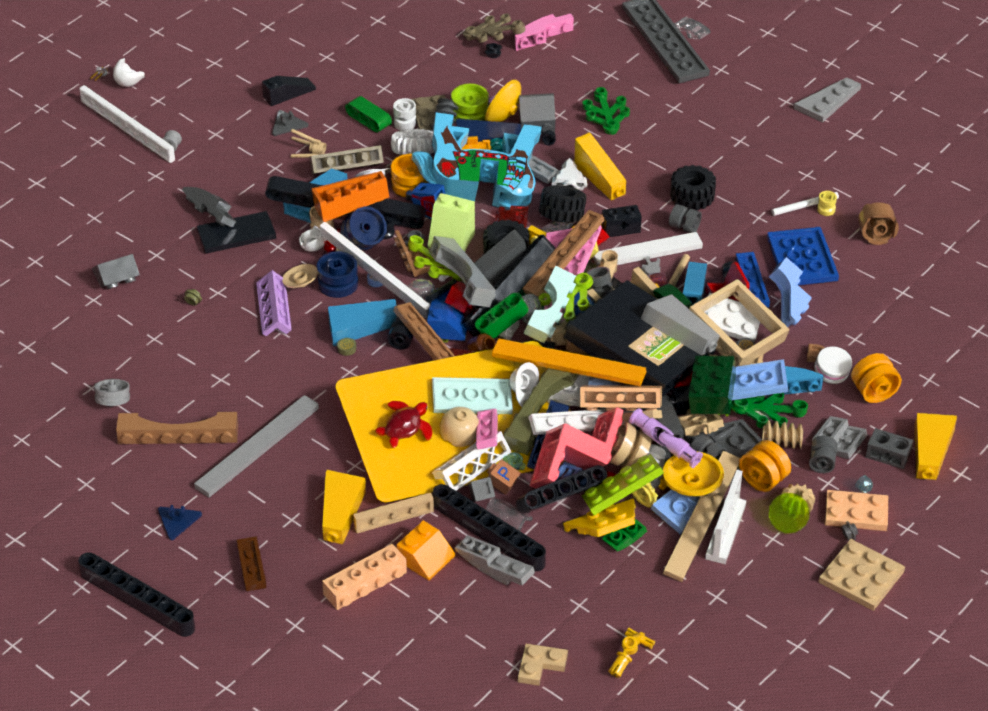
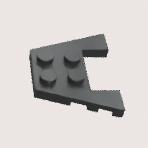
M743 419L723 423L724 427L718 428L717 431L710 434H705L713 439L714 443L717 442L726 448L728 453L739 458L762 441ZM683 434V439L691 446L697 436L689 437Z

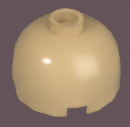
M459 406L451 408L444 414L441 420L440 434L443 440L446 441L447 439L449 442H452L453 446L465 447L471 445L476 439L479 419L469 408Z

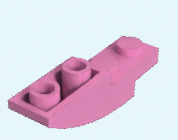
M551 14L531 22L525 26V32L515 35V50L546 43V38L573 31L574 17L572 14L555 17Z

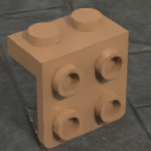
M395 230L397 237H394L397 247H401L398 251L402 260H407L404 262L407 271H412L414 277L429 272L431 265L417 268L413 262L417 256L430 258L420 251L413 252L409 250L399 230Z

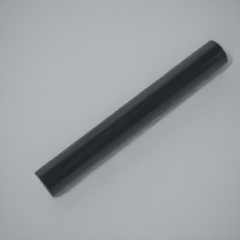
M452 279L426 296L425 300L431 303L449 291L457 283V280Z

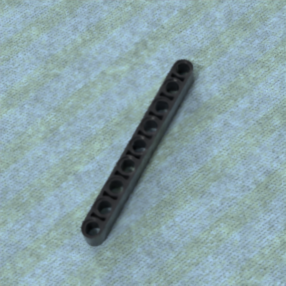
M272 176L268 179L265 196L270 200L312 208L314 206L312 188L323 185ZM386 198L383 201L366 206L378 210L383 216L391 217L395 225L420 229L424 225L426 209L421 205Z

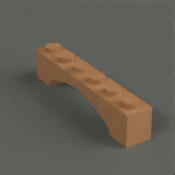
M217 412L216 416L209 419L185 424L158 423L141 418L138 413H118L116 428L118 444L237 443V412Z

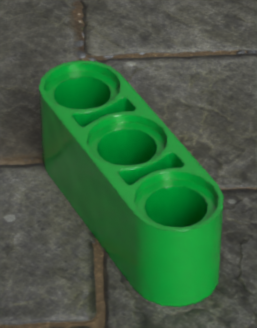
M358 96L345 105V110L350 117L376 133L392 124L391 116L386 111L362 96Z
M512 293L479 317L475 322V327L480 334H488L494 339L525 316L529 308L519 293Z

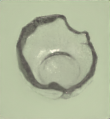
M423 278L416 279L408 285V288L424 300L426 296L435 291L434 284L430 280Z

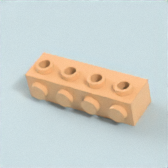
M583 385L580 387V407H586V410H598V407H606V410L609 411L618 407L625 408L626 411H635L637 408H645V411L657 410V408L662 406V386Z
M390 544L323 580V595L336 610L348 606L353 601L368 595L375 589L383 587L388 582L400 578L407 573L406 558L393 544Z

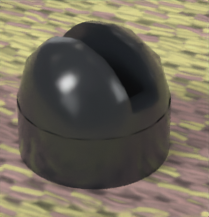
M547 130L543 133L542 142L548 146L553 145L556 141V134L551 130Z

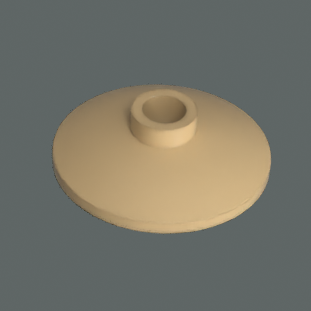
M311 264L293 267L283 275L282 282L288 288L305 287L317 277V267Z

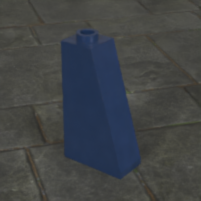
M456 119V127L469 128L468 137L478 136V142L483 140L491 141L495 138L503 140L504 133L519 135L522 130L521 124Z

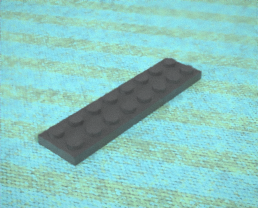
M631 0L622 3L623 10L678 83L709 76V68L656 0Z

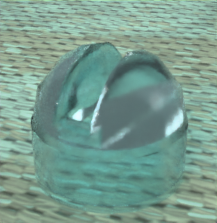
M863 475L856 482L855 487L859 491L867 493L872 490L873 482L867 475Z

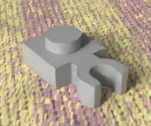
M648 256L646 258V265L642 264L641 270L650 280H652L651 277L655 275V278L659 277L657 274L660 275V258H657L656 262H651Z

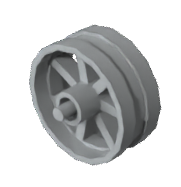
M120 379L99 381L94 386L95 401L104 406L125 404L130 400V385L127 381Z

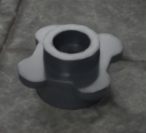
M496 43L486 45L487 50H485V54L489 58H498L501 55L502 45Z

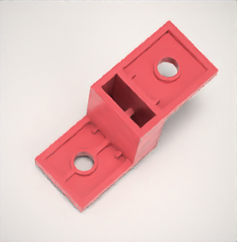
M616 407L598 415L592 436L565 423L546 431L529 486L537 489L556 481L559 476V465L563 460L583 470L597 465H607L612 457V447L617 441L616 434L618 428L623 422L622 414L624 410Z

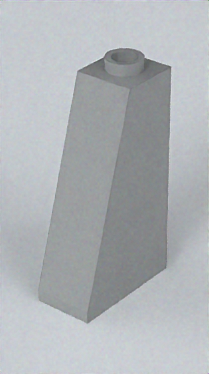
M673 295L647 303L641 316L644 322L700 355L712 352L717 347L720 335Z

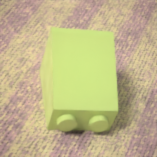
M440 193L433 206L428 249L431 247L434 236L455 239L465 252L475 235V201Z

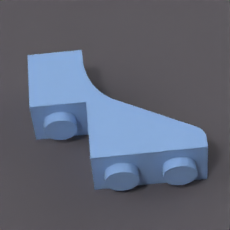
M786 257L775 267L769 278L774 281L780 290L781 322L789 327L791 324L795 326L802 318L800 314L805 313L809 308L808 303L812 297L798 286V283L801 281L799 277L803 271Z

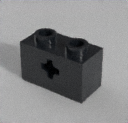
M637 205L602 210V215L605 219L602 223V228L609 237L641 233L642 216Z

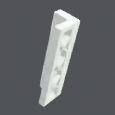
M498 432L497 443L500 442L504 450L500 454L494 453L495 446L478 450L475 442L432 472L434 478L443 479L445 485L454 490L464 486L490 468L493 463H497L511 453L502 432ZM483 453L488 454L486 464L479 463ZM468 463L474 464L470 475L465 473ZM455 473L459 477L457 484L453 486L449 476Z

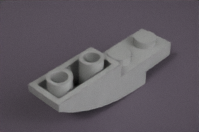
M469 535L455 547V550L474 567L506 585L511 581L523 585L535 573L533 566L501 554L499 547Z

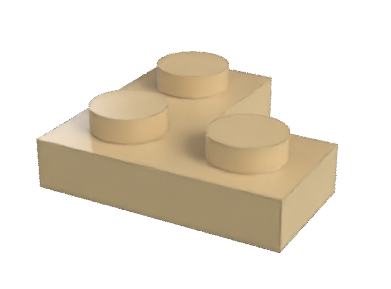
M526 644L518 682L539 686L543 669L564 672L568 650Z

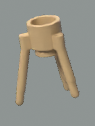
M291 129L292 133L307 140L294 136L291 139L309 145V152H312V154H291L292 158H309L313 155L325 154L326 143Z

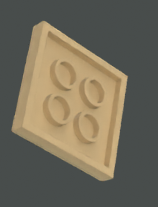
M850 539L819 577V583L874 611L904 573L905 566Z

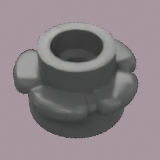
M846 521V524L841 526L846 540H856L858 530L855 524H850V522Z

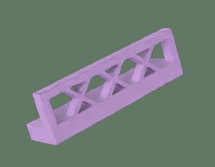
M273 270L256 282L262 334L265 336L269 335L276 328L285 334L292 330L286 286L282 282L283 277Z

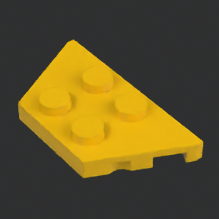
M632 498L618 504H613L596 515H593L590 511L582 517L563 523L564 531L569 532L572 529H577L578 534L600 537L634 525L635 501Z

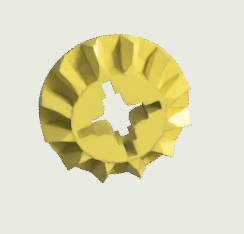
M647 483L632 492L635 499L646 507H652V504L657 501L658 495L655 493V488L651 486V483Z

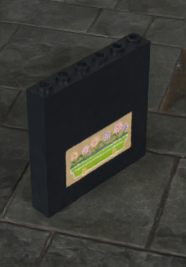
M628 280L621 285L618 284L612 292L609 291L604 298H599L593 306L590 305L585 312H580L574 320H570L565 326L566 333L564 338L592 357L646 367L647 372L641 386H662V397L693 372L695 356L714 355L716 351L715 349L712 352L700 355L644 322L641 316L647 303L658 299Z

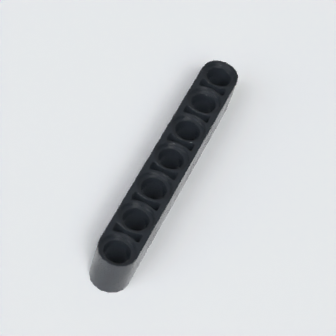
M544 235L536 238L493 286L496 292L491 306L476 305L464 318L462 325L473 337L480 335L475 327L476 320L510 294L518 293L556 249Z
M440 484L434 487L433 499L436 510L489 544L499 547L500 551L511 558L533 566L534 571H541L545 568L546 549L543 545L448 485Z
M83 553L79 557L78 562L83 579L182 637L190 636L195 632L194 614L190 609L94 553Z

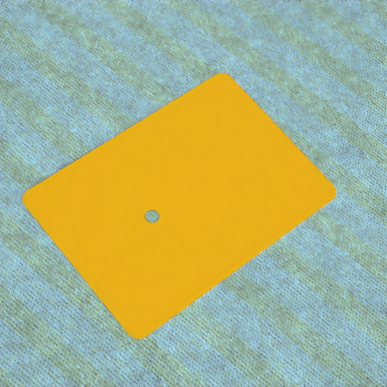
M536 341L524 342L525 344L542 347V345ZM493 349L339 380L336 383V390L377 499L382 502H392L433 493L435 486L445 483L443 479H435L432 472L471 446L456 447L447 439L446 441L443 440L440 434V423L445 413L433 412L432 377L510 379L513 371L524 363L493 357ZM536 366L539 371L540 382L542 374L546 372L548 368ZM512 389V414L498 415V432L501 431L503 436L505 430L513 423L514 416L522 409L517 401L516 393ZM548 400L542 406L539 413L547 412L550 404ZM391 401H401L412 408L420 402L427 403V412L420 419L431 425L433 432L431 440L426 441L423 434L418 430L412 437L399 439L397 447L392 448L389 443L390 437L376 434V429L385 427L389 416L396 411L389 408L388 403ZM499 442L495 446L494 453L500 454L504 450ZM533 447L528 455L511 450L510 454L502 458V460L520 473L534 471V469L527 467ZM481 454L479 463L486 464L488 454ZM468 463L466 465V474L470 475L472 473L474 464ZM489 468L471 481L488 478L490 475L487 473ZM455 473L449 476L453 486L457 484L459 477Z

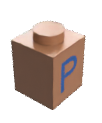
M502 459L497 465L493 463L487 471L490 474L489 477H491L492 485L505 495L517 482L521 474Z

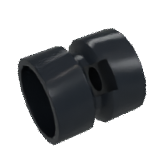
M396 315L393 319L387 341L393 348L404 350L410 347L413 334Z

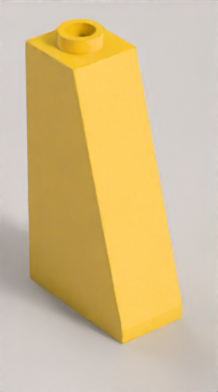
M589 132L576 138L574 162L577 165V169L610 200L625 195L626 179L592 134Z
M917 413L914 426L916 478L937 480L954 434L957 416Z
M331 470L326 471L322 526L323 540L332 543H344L354 520L353 514L357 513L366 493L365 478Z

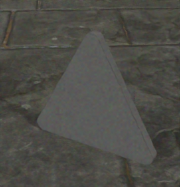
M279 110L272 134L277 136L291 132V129L307 128L309 125L307 122L295 117L292 111H289L288 114Z

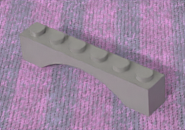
M434 236L429 253L435 261L451 269L463 280L466 286L463 296L470 305L490 307L492 300L495 298L496 290L455 239Z

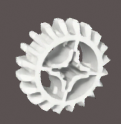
M405 129L392 134L391 139L392 151L399 155L412 154L416 151L429 154L434 153L432 146L433 131Z

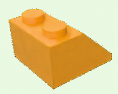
M424 520L396 545L399 552L406 558L407 567L428 581L455 557V552L442 533Z

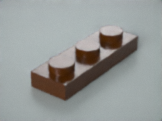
M257 536L237 539V548L246 592L267 588Z

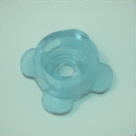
M513 452L503 458L506 463L516 470H524L526 467L525 463H523V457L519 453Z

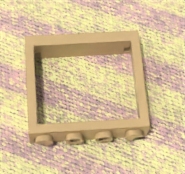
M738 279L689 308L720 335L716 350L722 356H734L735 367L747 365L784 342L790 330ZM732 295L772 333V335L745 351L704 313V311Z

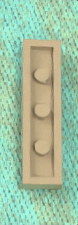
M431 493L353 514L354 529L356 533H361L434 512L433 496Z

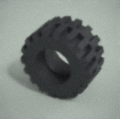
M686 165L683 168H678L671 177V200L675 204L687 207L688 210H699L700 208L704 209L706 206H710L715 197L716 177L712 171L699 165Z
M552 185L544 187L541 193L539 213L548 219L558 222L580 221L584 216L587 196L582 191L569 186Z
M499 220V222H493L492 225H488L487 229L484 230V254L513 230H516L524 239L527 249L529 247L528 229L522 223L518 224L517 221Z

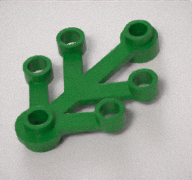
M598 87L594 91V100L600 102L601 108L594 106L592 100H583L582 108L588 110L586 111V120L602 125L606 134H616L620 129L619 123L630 115V108L625 106L626 97L618 96L616 103L609 109L607 103L608 92L604 87ZM620 109L619 115L613 119L612 116ZM596 114L605 117V119L597 117Z
M784 393L773 394L766 400H764L765 395L734 400L731 405L732 410L737 414H746L756 420V426L759 428H763L766 424L767 417L778 421L779 427H781L783 422H786L787 425V418L775 412L793 413L795 417L801 418L808 410V404L803 400H795L792 406L773 405L774 403H783ZM755 411H760L761 413H763V414L766 415V416L760 415V414H758V413L755 412Z

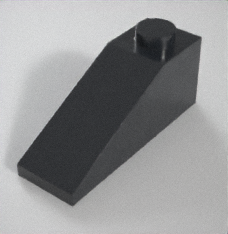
M274 76L262 81L263 98L270 106H274L314 91L316 86L308 78Z

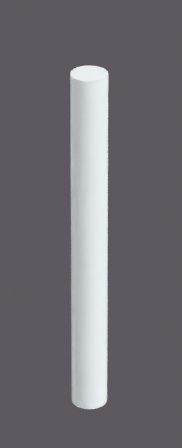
M819 197L774 208L771 210L773 216L817 205L819 204Z

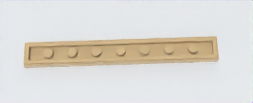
M725 451L722 452L718 461L724 469L723 482L715 491L700 496L664 569V575L680 582L683 581L739 466V457Z

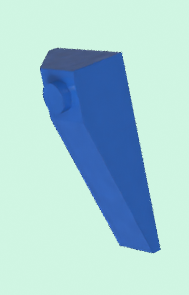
M447 291L431 302L427 323L441 339L465 341L467 329L462 325L464 320L463 312L445 303L449 293Z

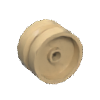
M627 422L622 423L616 434L617 441L611 450L612 457L610 463L616 466L622 463V468L635 464L639 458L648 454L652 439L644 434L641 429L636 432L635 426Z

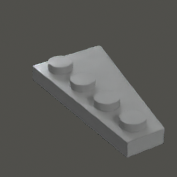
M846 77L795 103L794 109L823 123L861 89V84Z

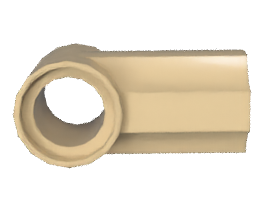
M606 250L602 253L599 267L609 268L612 281L613 275L617 271L618 254L613 250Z

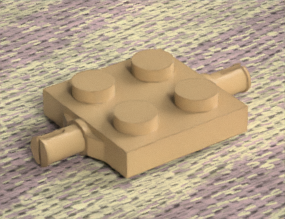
M688 409L687 415L678 417L684 434L689 437L697 436L700 432L710 434L717 431L718 428L724 427L723 419L718 414H691L690 409Z

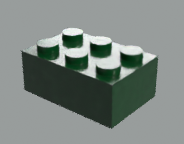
M695 356L688 396L691 414H730L736 378L734 356Z

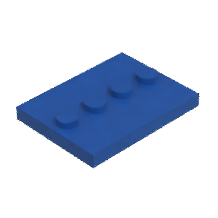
M821 227L767 232V239L776 265L787 257L803 271L799 277L801 281L798 285L839 280L838 271Z

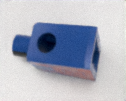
M420 183L413 191L408 190L406 200L423 206L426 209L425 217L432 220L434 203L440 193L445 194L444 185Z

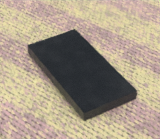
M267 211L233 218L236 221L233 227L226 224L222 226L217 222L197 226V232L206 254L276 239V232Z

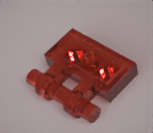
M511 205L510 210H505V207L500 206L496 211V222L509 219L517 221L518 224L522 223L527 228L529 206Z

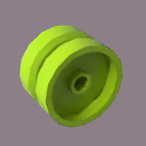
M463 84L456 87L451 93V100L454 102V105L459 107L458 110H453L457 113V116L453 117L455 122L456 119L485 121V115L489 107L488 91L477 84Z

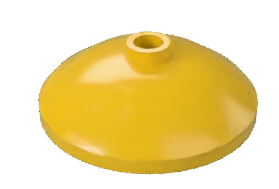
M511 80L496 94L487 109L485 121L502 122L517 112L519 95H521L522 90L521 83L518 80Z
M703 453L701 461L694 468H691L684 459L677 458L675 455L669 458L663 467V479L667 486L685 496L707 495L718 489L724 479V469L721 463L706 453Z

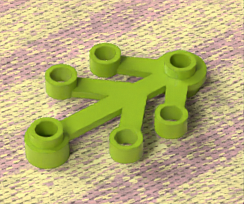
M416 235L410 236L408 241L409 250L413 252L420 251L430 258L415 257L413 262L415 267L423 268L424 265H431L428 272L430 277L438 278L439 275L452 276L457 281H463L451 269L434 260L429 250L423 246L424 240Z
M579 273L575 277L573 283L576 286L572 294L568 293L566 296L569 298L566 312L564 313L567 323L576 318L574 296L579 291L580 299L577 302L579 309L586 311L590 306L587 299V289L593 285V279L587 273ZM542 293L539 296V301L543 306L549 305L552 301L548 293Z

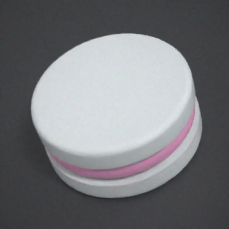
M826 347L817 356L814 366L815 372L823 374L824 382L830 384L841 383L848 378L852 368L851 356L839 347Z

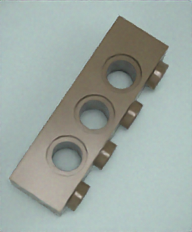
M381 145L309 157L312 174L324 173L331 168L344 170L384 163Z

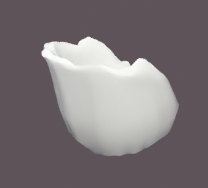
M125 58L120 59L113 70L114 80L118 85L124 87H131L145 78L144 72L132 70L125 63Z

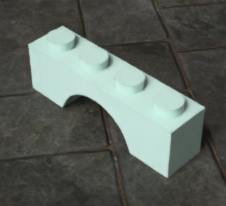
M554 267L544 288L551 297L552 307L546 310H534L524 334L542 343H545L547 337H552L556 329L553 327L554 322L558 323L563 314L560 312L561 307L565 309L569 298L566 296L568 293L572 294L576 286L573 283L576 275L560 267Z

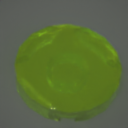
M783 493L772 501L769 508V518L777 530L783 533H796L807 525L810 518V509L807 502L800 495Z

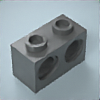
M875 428L868 442L866 458L904 469L911 455L913 440Z

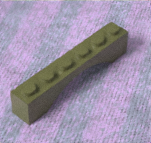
M550 368L542 374L540 382L537 386L533 387L530 397L524 401L522 409L514 416L513 423L504 432V438L511 450L526 455L529 454L535 444L536 435H533L528 417L531 414H538L542 406L552 395L572 386L580 374Z

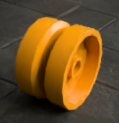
M412 154L401 155L392 161L391 186L397 195L406 197L408 190L413 191L420 183H429L420 174L418 167L412 160Z
M875 353L861 359L851 373L853 383L859 389L863 398L869 403L885 401L893 396L901 386L902 379L900 374L893 367L888 356Z
M760 441L739 460L740 471H743V477L758 491L768 492L791 473L790 459L785 451L773 441Z

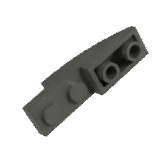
M183 187L182 191L187 195L186 199L195 204V209L201 213L205 211L215 216V221L222 226H225V224L230 227L234 226L236 221L228 213L232 206L227 201L204 189Z

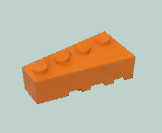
M382 171L312 188L315 209L323 222L389 198L387 180Z

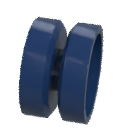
M366 206L358 208L348 215L341 225V235L362 251L370 250L380 243L387 232V223L384 216L378 210Z
M336 251L327 253L318 260V287L324 295L341 298L351 295L357 290L358 265L353 255L347 252Z

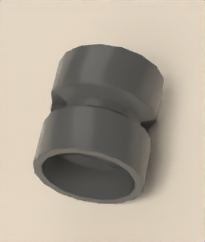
M676 204L669 217V226L678 229L683 227V231L689 233L696 232L701 222L702 213L694 209L688 210L687 207Z
M595 267L587 271V274L593 279V285L589 290L593 288L601 298H604L609 291L612 292L614 290L609 268Z
M705 434L698 435L690 446L695 451L709 454L719 460L723 451L727 452L726 448L717 442L714 443L713 439Z
M824 435L813 439L809 466L812 470L818 473H829L835 468L838 447L835 439Z

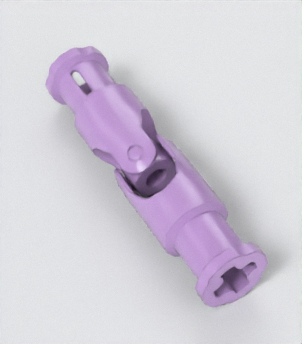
M638 408L632 413L629 419L630 424L637 425L648 437L661 446L666 447L677 458H682L688 462L691 468H694L701 461L703 453L692 449L689 446L690 444L682 438L674 437L671 430L653 417L649 418L642 413V409ZM660 428H662V429H664L665 431L659 435V440H658L656 434H657V431H658Z

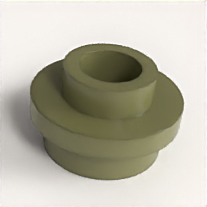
M187 289L184 292V300L188 304L196 306L202 301L201 294L197 290Z

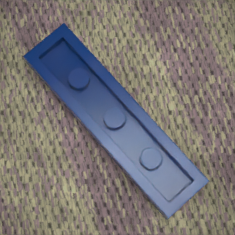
M754 252L736 253V262H738L750 284L749 290L766 307H769L770 300Z

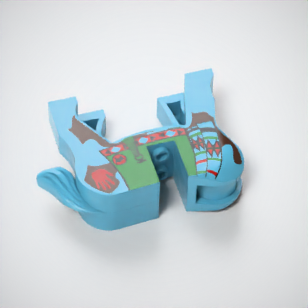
M436 112L432 146L435 152L434 161L427 152L416 151L412 153V160L418 167L422 177L429 183L444 185L445 194L471 201H475L479 181L494 183L492 206L508 211H519L527 207L531 203L532 192L535 187V177L528 163L532 157L534 146L539 142L542 127L524 124L519 135L504 133L502 152L485 149L462 150L463 146L467 143L469 128L452 126L454 115Z

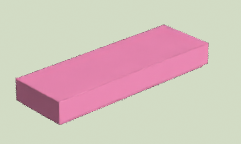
M497 409L477 412L479 419L476 429L477 449L497 446Z

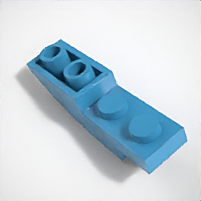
M785 366L788 392H784V394L822 391L823 374L807 369Z

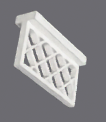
M736 470L707 549L706 560L726 564L746 507V500L740 499L743 471Z

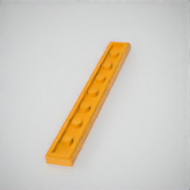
M498 339L492 351V356L520 363L530 362L535 366L635 386H641L647 372L646 367L504 339Z

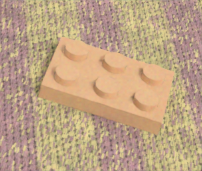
M827 490L825 525L841 527L848 521L850 524L854 523L856 528L887 531L888 495Z

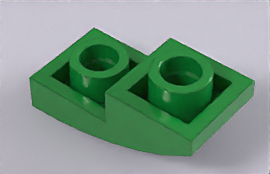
M635 519L634 525L608 533L602 540L618 552L642 537L647 532V528Z

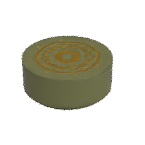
M352 338L340 339L337 343L338 352L345 356L354 354L356 352V341Z

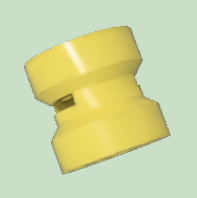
M831 191L821 192L819 194L817 211L824 216L833 215L836 209L837 195Z

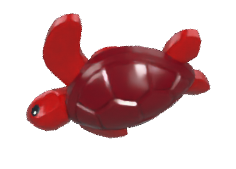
M391 401L388 403V407L396 411L389 416L385 427L376 429V434L390 437L389 443L392 448L397 447L399 439L412 437L418 430L423 434L426 441L431 440L433 433L431 425L420 419L427 412V403L420 402L414 408L401 401Z

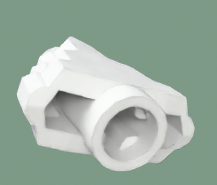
M569 158L562 164V169L557 172L556 177H553L552 185H563L583 190L587 187V179L577 169L575 162Z

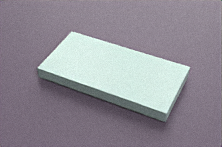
M432 377L434 413H446L451 408L458 406L469 408L475 414L479 411L494 408L497 409L498 414H512L513 412L510 379Z

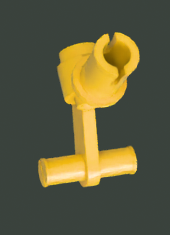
M629 627L625 633L627 637L622 640L623 652H617V658L608 672L613 676L616 674L615 677L620 678L627 664L632 662V658L629 655L637 652L638 645L643 644L652 649L655 641L646 637L645 633H638Z

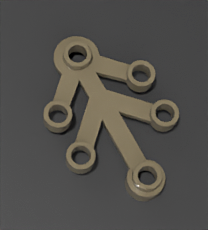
M505 13L500 16L501 20L495 22L493 15L485 17L484 23L476 27H467L463 32V36L466 40L477 39L480 43L488 40L487 35L494 38L495 41H499L504 38L502 31L512 30L513 34L517 35L525 32L526 28L521 20H515L511 25H503L511 21L510 15Z

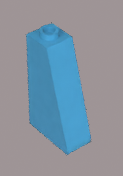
M331 168L309 183L327 185L347 180V174ZM283 202L284 214L311 223V208Z
M688 263L683 294L692 305L703 300L707 272L706 263Z
M396 300L329 306L328 317L333 346H337L338 341L342 338L356 340L391 328L393 319L396 316L393 311L394 307L397 306Z

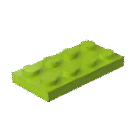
M651 454L639 458L635 464L622 468L617 475L604 479L602 484L597 487L589 488L582 497L593 515H596L661 476L664 472Z

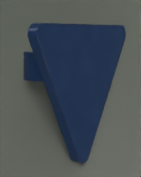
M170 505V508H158L169 540H174L202 516L201 511L186 510L184 506H181L180 509L174 508V505Z

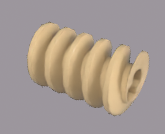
M767 420L763 426L762 440L775 441L777 445H780L782 441L785 448L791 442L794 449L797 443H799L801 449L803 440L802 424H799L797 429H795L794 423H791L789 428H787L786 422H783L781 427H779L778 421H775L774 425L771 426L770 420Z

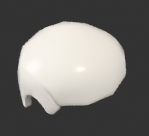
M317 226L305 231L299 238L300 246L308 252H316L322 249L326 241L321 236V230Z

